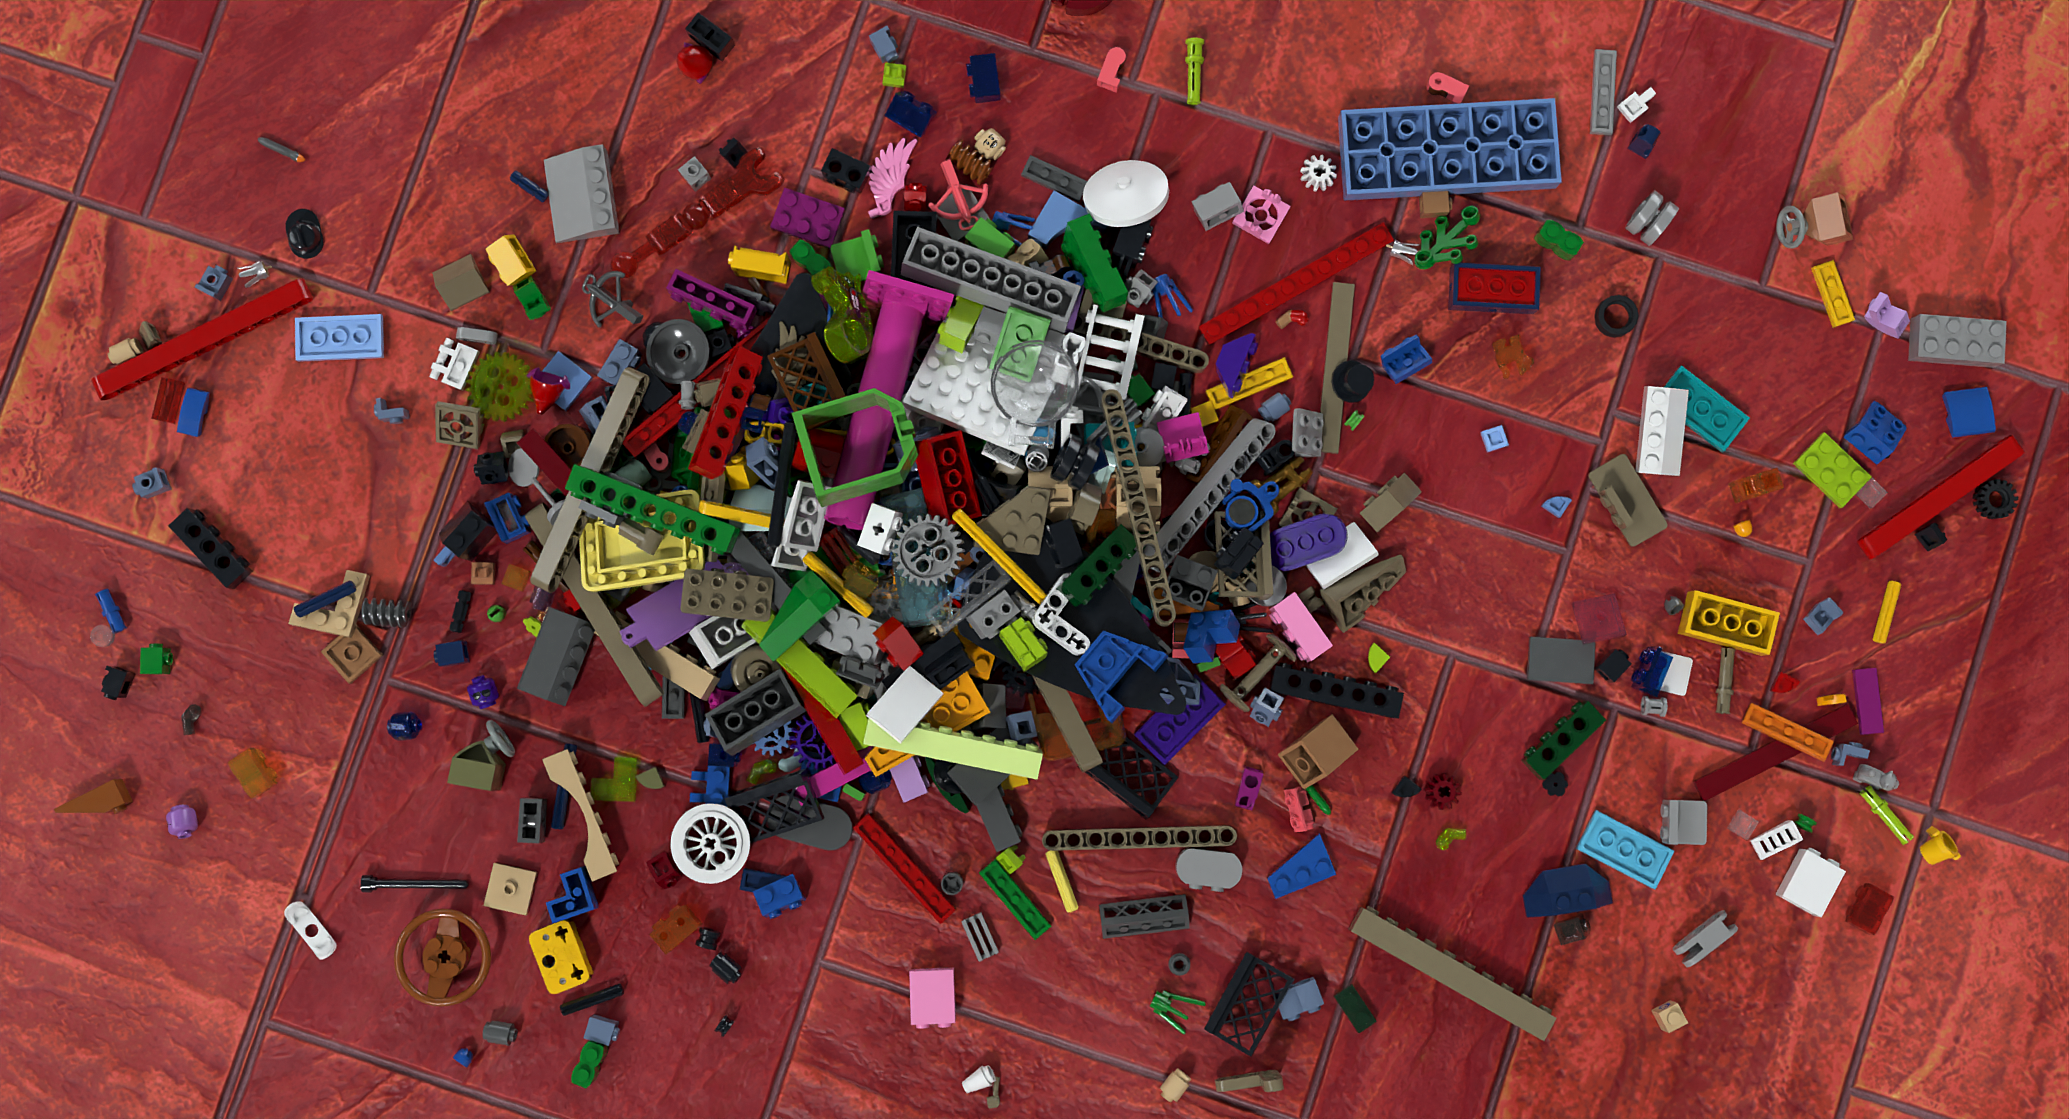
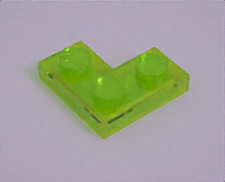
M615 757L613 779L592 778L591 795L593 800L635 802L637 781L635 776H637L638 758Z

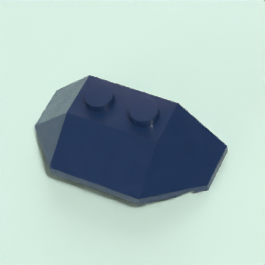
M1587 864L1541 871L1528 890L1522 895L1526 917L1554 916L1596 909L1613 903L1609 881Z

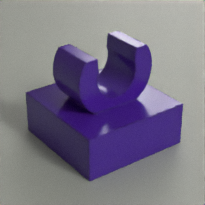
M787 398L770 400L767 415L768 422L772 424L792 422L789 417L793 410Z

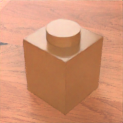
M1448 191L1422 192L1419 196L1420 218L1447 216L1450 212L1449 210H1452V198L1448 196Z

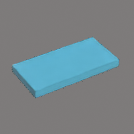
M1597 810L1594 811L1576 847L1577 850L1656 890L1674 853V850Z

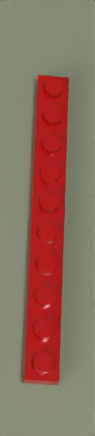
M1383 222L1200 325L1198 328L1208 346L1384 248L1386 245L1391 244L1394 239Z
M770 317L694 379L693 382L696 384L722 378L731 351L738 346L750 351ZM680 391L628 434L622 444L636 459L698 407L700 402H696L694 409H681L679 404L681 400Z

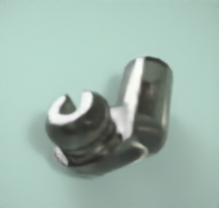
M196 704L190 705L181 715L184 736L195 734L194 722L202 713L201 707Z

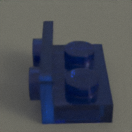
M908 91L895 93L884 116L915 135L922 137L931 119L936 116L937 112L932 110V105L914 99L915 96Z

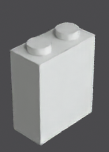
M1808 848V850L1799 849L1775 895L1813 916L1822 917L1846 871L1839 868L1841 864L1830 858L1827 860L1821 858V853L1812 848Z

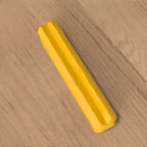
M1889 581L1887 584L1873 636V641L1876 643H1886L1901 589V583Z

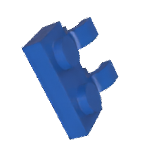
M708 765V772L692 771L691 780L707 781L706 793H690V802H705V804H719L728 807L725 798L729 794L730 766Z

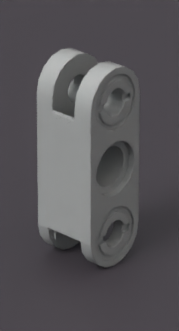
M1725 910L1715 913L1672 948L1676 955L1689 950L1690 953L1682 960L1686 968L1695 965L1737 932L1738 927L1735 924L1727 927L1722 922L1727 916Z

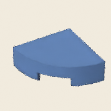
M1563 496L1553 497L1546 500L1541 507L1560 518L1572 499Z

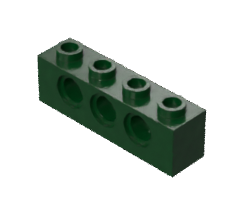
M1122 524L1117 526L1057 589L1075 607L1081 603L1086 605L1093 598L1091 593L1096 588L1100 590L1108 582L1106 577L1110 573L1116 574L1123 566L1121 562L1125 558L1129 560L1137 552L1134 536ZM1111 547L1118 550V557L1112 555ZM1096 562H1099L1103 565V572H1100L1096 568ZM1082 577L1089 581V587L1082 585Z
M1578 701L1570 709L1572 712L1567 717H1561L1554 724L1556 728L1551 733L1549 731L1545 732L1539 738L1541 742L1536 747L1531 746L1523 754L1525 757L1521 761L1539 780H1545L1606 721L1589 701H1583L1582 703ZM1576 718L1582 721V727L1579 730L1575 729L1573 725ZM1560 733L1566 735L1567 740L1564 745L1558 742ZM1545 748L1551 751V757L1548 760H1545L1542 756V751Z

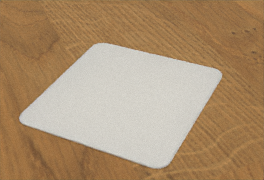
M1659 650L1655 651L1648 687L1684 696L1687 691L1693 660L1689 657Z

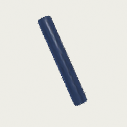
M566 743L564 750L568 749L569 753L574 751L576 756L577 745ZM559 784L551 828L561 830L564 828L569 792Z

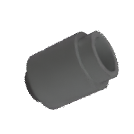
M494 1020L486 1022L483 1029L484 1040H487L489 1043L507 1046L516 1041L518 1030L515 1029L513 1023Z

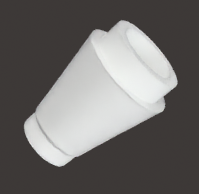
M989 1065L981 1066L962 1081V1086L966 1093L974 1092L992 1086V1083L996 1081V1077Z

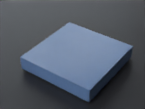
M559 351L543 369V372L555 374L562 378L566 375L568 378L570 389H564L555 402L565 411L570 408L593 379V377Z

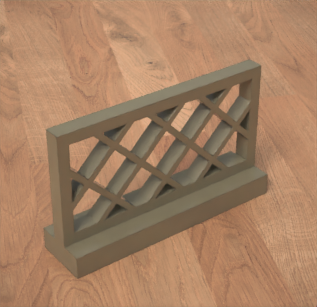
M1264 510L1258 512L1257 520L1254 524L1265 517ZM1222 511L1214 513L1216 553L1222 547V539L1225 536L1229 538L1231 536L1229 532L1233 529L1231 527L1227 531L1221 525V518H1225V512ZM1269 520L1253 532V535L1262 540L1264 544L1251 560L1255 563V569L1251 573L1246 568L1242 571L1248 576L1242 583L1237 579L1232 580L1227 575L1224 578L1225 572L1217 568L1219 597H1251L1267 600L1273 595ZM1228 578L1238 586L1234 591H1225L1224 582ZM1249 578L1256 584V592H1250L1243 586Z

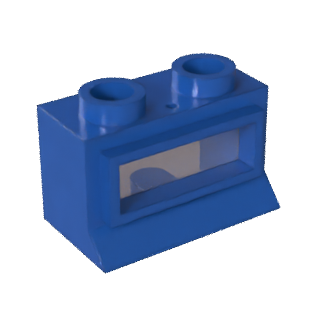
M508 492L484 503L502 542L508 544L531 533L528 528L530 525L525 515L521 513L520 507H522V504L517 495L514 496Z

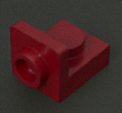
M666 851L661 852L646 862L655 882L663 889L675 886L682 879L681 874L676 871Z

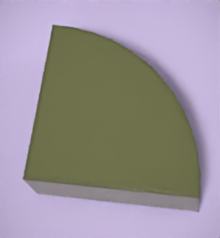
M657 767L635 776L647 788L659 789L665 787Z

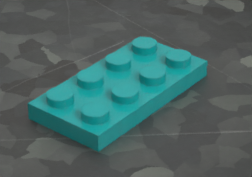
M1682 365L1678 367L1664 386L1665 388L1689 390L1685 425L1720 452H1725L1750 419V417Z

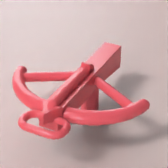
M951 160L944 161L940 165L949 186L937 204L934 205L931 202L929 207L942 218L950 220L961 219L958 223L959 228L962 231L970 230L974 225L963 228L962 222L970 224L971 219H975L976 222L978 221L976 216L971 215L978 212L984 205L988 196V185L983 184L982 189L959 184ZM962 189L982 193L979 202L971 209L968 208ZM950 193L954 197L959 213L950 214L938 209Z

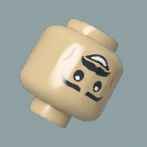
M993 128L986 131L982 129L974 138L977 141L974 146L981 155L983 154L986 160H997L1006 150L1004 146L1005 139Z

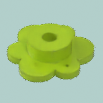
M531 616L524 618L523 623L526 626V630L532 632L537 637L542 623Z

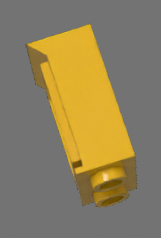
M734 246V251L730 252L728 264L731 265V269L736 276L755 277L758 280L787 284L791 260L786 252L779 256L776 253L741 247L739 250L737 246Z

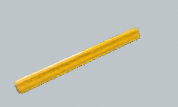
M962 509L954 512L952 515L953 519L1040 605L1047 594Z

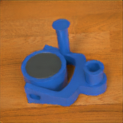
M1240 479L1232 480L1230 494L1222 501L1224 505L1227 504L1225 520L1235 530L1240 531L1244 527L1253 533L1272 518L1274 510L1270 502L1278 496L1279 487L1274 481H1269L1258 489L1250 482L1243 484ZM1267 488H1272L1274 492H1267ZM1242 491H1246L1254 496L1264 510L1265 517L1256 524L1254 523L1258 516V506L1250 497L1237 496Z

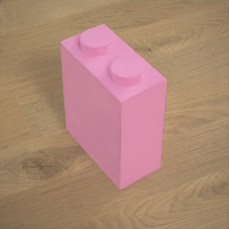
M954 968L910 969L911 1025H916V1028H929V1024H938L940 1028L951 1027V1023L956 1022Z

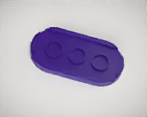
M1319 514L1274 530L1270 533L1272 567L1274 566L1281 571H1291L1337 555L1347 543L1348 532L1345 524L1337 516Z

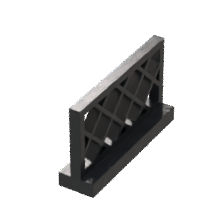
M1109 724L1095 743L1097 750H1104L1105 762L1085 773L1146 820L1152 815L1155 808L1179 777ZM1110 731L1117 736L1118 745L1106 746L1105 737ZM1103 741V747H1098ZM1122 747L1133 748L1135 758L1124 760ZM1119 748L1120 760L1109 761L1107 749ZM1148 760L1151 762L1153 772L1141 773L1139 761ZM1136 761L1138 773L1126 775L1124 763ZM1121 763L1123 775H1112L1109 764ZM1165 773L1171 778L1170 782L1165 786H1158L1157 774ZM1153 775L1155 787L1143 788L1142 776ZM1138 776L1140 789H1130L1127 786L1126 778ZM1144 791H1156L1157 799L1152 805L1145 800Z
M808 768L733 792L725 798L727 806H731L733 811L742 818L747 829L750 824L760 829L757 836L751 837L749 833L750 843L824 819L809 780L811 774ZM799 786H805L807 791L806 798L795 794ZM781 792L790 796L786 805L776 800ZM793 798L803 803L800 812L790 807ZM760 799H765L771 803L768 811L757 806ZM745 805L752 809L749 817L741 813L739 806ZM774 805L784 809L781 818L771 813ZM806 806L814 809L816 817L810 818L803 814ZM755 811L765 815L762 824L752 819ZM787 812L798 816L794 824L784 820ZM768 818L779 823L776 830L766 827Z
M1246 952L1204 1030L1252 1057L1292 985L1294 978L1255 955ZM1259 963L1265 967L1267 977L1256 980L1254 970ZM1269 970H1271L1272 972H1274V973H1276V974H1275V975H1271ZM1281 976L1288 980L1283 989L1275 991L1272 978ZM1269 979L1272 992L1260 995L1257 982ZM1254 983L1257 996L1245 999L1243 992L1245 986ZM1273 995L1275 1001L1273 1008L1264 1010L1261 998ZM1258 999L1261 1011L1249 1014L1246 1002ZM1243 1003L1246 1016L1234 1018V1006ZM1262 1014L1264 1024L1262 1028L1254 1030L1250 1017ZM1247 1018L1250 1031L1239 1034L1236 1021ZM1232 1022L1236 1035L1226 1037L1221 1034L1220 1031L1224 1024ZM1252 1035L1254 1043L1250 1050L1242 1046L1240 1036ZM1237 1038V1042H1238V1043H1236L1235 1041H1233V1040H1231V1039Z

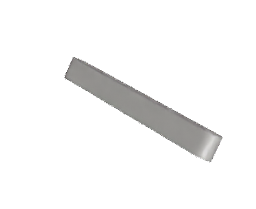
M1257 418L1252 419L1156 534L1165 569L1231 490L1230 484L1232 480L1240 479L1273 439L1275 426L1272 423ZM1147 545L1143 553L1146 556H1152L1155 554V550L1152 546ZM1157 567L1150 568L1152 570L1160 572V570Z

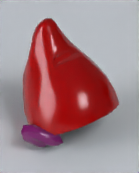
M684 42V48L677 55V66L683 75L701 84L708 76L712 67V55L705 47Z
M539 367L531 370L526 375L528 378H531L530 388L536 404L537 414L543 415L557 401L564 389H570V382L566 375L562 378L555 374L540 371Z

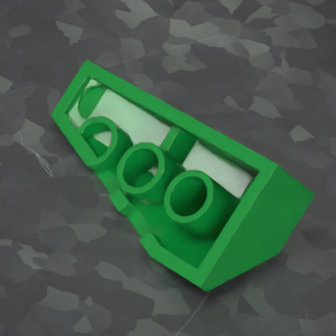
M811 570L793 586L759 646L774 662L840 605V600Z

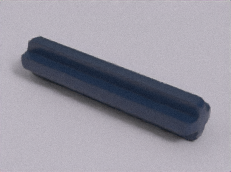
M349 580L296 605L294 612L300 618L356 592V586L354 582Z

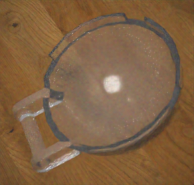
M1042 340L1024 341L1012 346V350L998 359L991 376V393L996 406L1010 420L1009 446L1015 447V444L1047 446V449H1053L1056 421L1066 415L1076 400L1079 387L1078 371L1074 361L1071 360L1061 347ZM1017 424L1028 427L1049 425L1048 437L1016 435Z

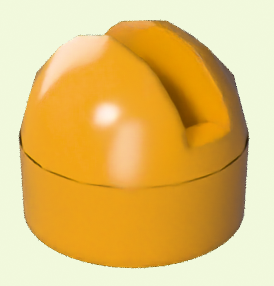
M1750 520L1733 525L1736 534L1741 537H1747L1752 532Z

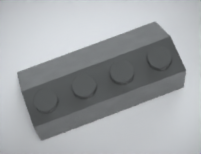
M548 607L517 689L566 706L595 632L592 624L582 618Z

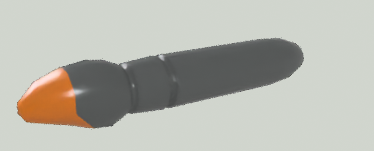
M258 138V142L261 145L290 157L293 161H305V158L297 151H292L270 139Z

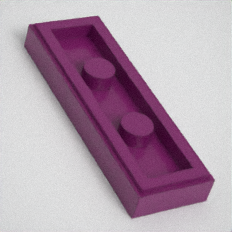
M1877 668L1852 670L1860 735L1884 733Z

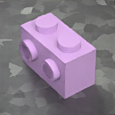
M914 755L890 769L903 802L928 793V787L931 786L926 774L922 776L919 770L922 764L918 755Z

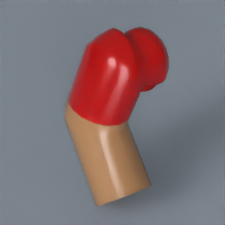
M1289 310L1275 322L1279 328L1283 329L1290 322H1297L1299 325L1304 326L1308 323L1309 318L1303 310Z

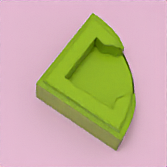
M1373 643L1368 652V661L1371 670L1376 673L1390 657Z

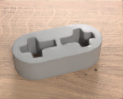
M457 327L456 339L491 345H496L498 333Z

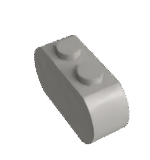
M1186 848L1180 852L1175 863L1178 877L1185 884H1189V888L1202 889V886H1211V891L1224 892V888L1230 889L1234 887L1242 876L1241 862L1231 852Z

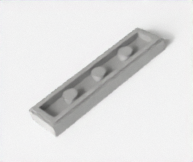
M1595 49L1590 134H1613L1616 50Z

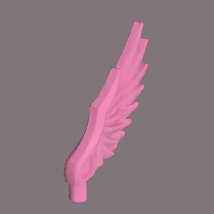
M902 138L894 152L893 144L889 143L886 154L882 149L880 150V159L878 157L875 158L876 167L874 165L871 166L873 173L869 174L872 180L869 181V185L874 194L877 208L868 211L871 219L880 215H887L892 211V201L896 193L905 187V177L910 168L907 162L918 142L917 139L909 142L904 148L906 139Z

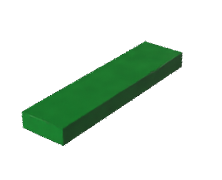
M996 859L979 872L1034 940L1051 927V924Z

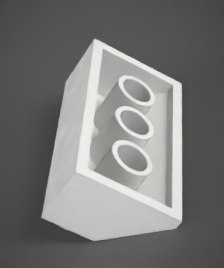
M1644 386L1636 472L1680 476L1689 390Z

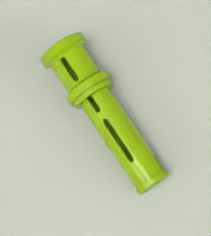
M1188 38L1185 40L1187 45L1185 62L1188 65L1187 104L1198 105L1201 103L1200 79L1201 65L1204 62V57H1202L1204 39Z

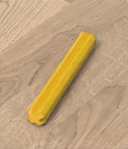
M809 552L804 556L802 561L864 618H867L873 612L874 608L815 554Z

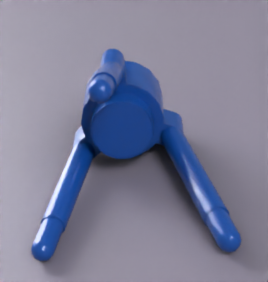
M996 211L992 219L997 225L996 229L1002 234L1004 230L1008 231L1011 225L1029 230L1033 229V226L1015 220L1035 221V218L1009 214L1004 211L1003 213ZM1013 238V243H1015L1016 246L1020 247L1022 243Z
M1168 274L1154 278L1158 282L1152 290L1158 317L1163 318L1159 293L1161 296H1168L1178 316H1181V312L1171 293L1172 291L1176 293L1189 312L1193 311Z

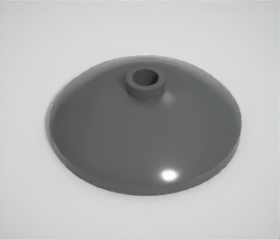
M683 319L666 321L653 331L648 340L646 348L647 361L653 373L665 382L681 384L682 381H693L704 372L710 359L709 340L704 331L690 321ZM682 350H685L686 352L684 357H680V352Z

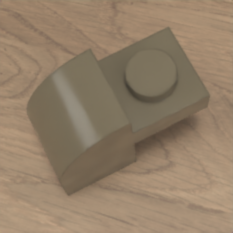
M1086 482L1080 491L1076 490L1073 495V506L1065 518L1071 519L1075 533L1084 535L1088 526L1093 524L1100 506L1102 488Z

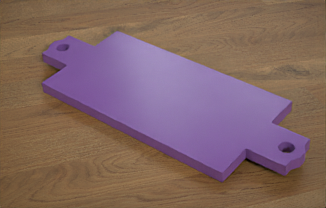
M717 559V562H706L704 570L711 571L712 568L724 569L725 573H733V571H739L744 568L740 564L734 563L725 569ZM679 579L627 608L626 610L634 623L619 632L623 643L630 648L647 639L654 650L658 651L712 616L681 612L684 579Z

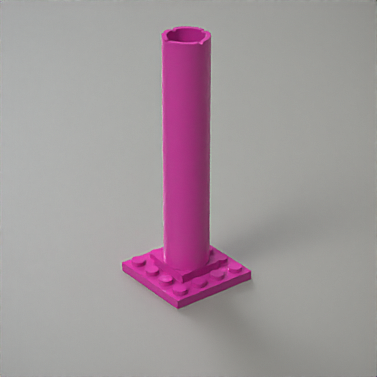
M871 270L868 271L860 303H864V306L867 308L876 309L878 307L881 309L858 393L875 388L899 401L902 400L922 322L926 321V324L934 327L941 325L950 309L954 294ZM876 405L852 413L832 488L882 473L895 426L890 411ZM877 491L828 505L824 519L841 527L845 525L849 529L863 530Z

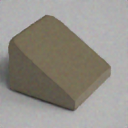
M143 321L139 333L146 348L150 350L162 344V341L155 326L147 321Z
M523 430L502 433L500 440L506 458H510L517 449L521 448L517 442L524 436Z

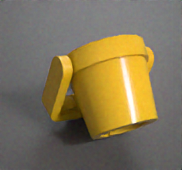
M1933 826L1926 830L1931 839L1920 846V851L1929 864L1935 865L1949 858L1958 860L1961 857L1955 842L1945 831H1939Z

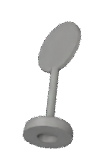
M521 448L517 449L509 459V475L518 486L527 487L532 484L536 486L552 505L547 514V519L551 525H554L565 500L555 502L537 480L539 467Z

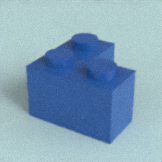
M1231 609L1191 613L1183 649L1192 663L1213 662L1216 644L1237 642L1240 623Z
M586 866L560 874L566 896L546 902L552 924L599 908Z

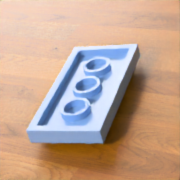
M383 315L295 318L296 361L384 358Z

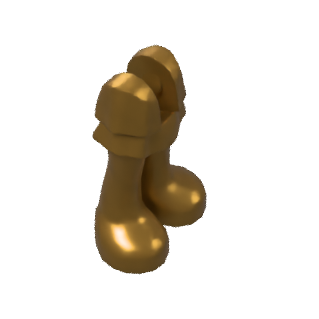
M1301 456L1288 460V463L1283 464L1282 468L1262 482L1255 479L1250 482L1259 489L1269 481H1274L1278 484L1285 478L1289 480L1279 488L1278 496L1270 502L1274 510L1273 515L1279 511L1278 503L1297 487L1300 488L1303 483H1307L1313 474L1311 468L1301 472L1300 475L1295 472L1294 469L1304 462Z

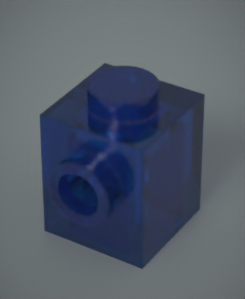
M709 744V766L737 767V763L741 762V751L731 756L724 751L721 744Z

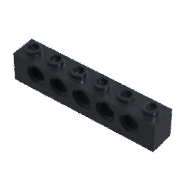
M1286 663L1273 666L1269 690L1274 693L1399 719L1404 693L1398 692L1399 688L1386 685L1385 689L1378 688V683L1370 681L1359 684L1356 683L1355 678L1343 676V680L1334 678L1335 674L1322 672V675L1313 674V669L1301 667L1300 671L1292 669L1293 665ZM1291 675H1296L1299 678L1297 687L1289 685L1288 679ZM1313 679L1318 680L1320 683V689L1317 692L1310 689V682ZM1334 684H1338L1341 687L1342 691L1339 696H1334L1331 693V687ZM1356 688L1360 689L1363 693L1360 701L1354 700L1352 696ZM1377 693L1384 697V702L1380 706L1374 702V696Z

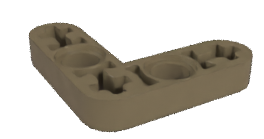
M1267 1070L1215 1079L1217 1092L1261 1086L1265 1092H1275L1284 1089L1283 1077L1278 1070Z

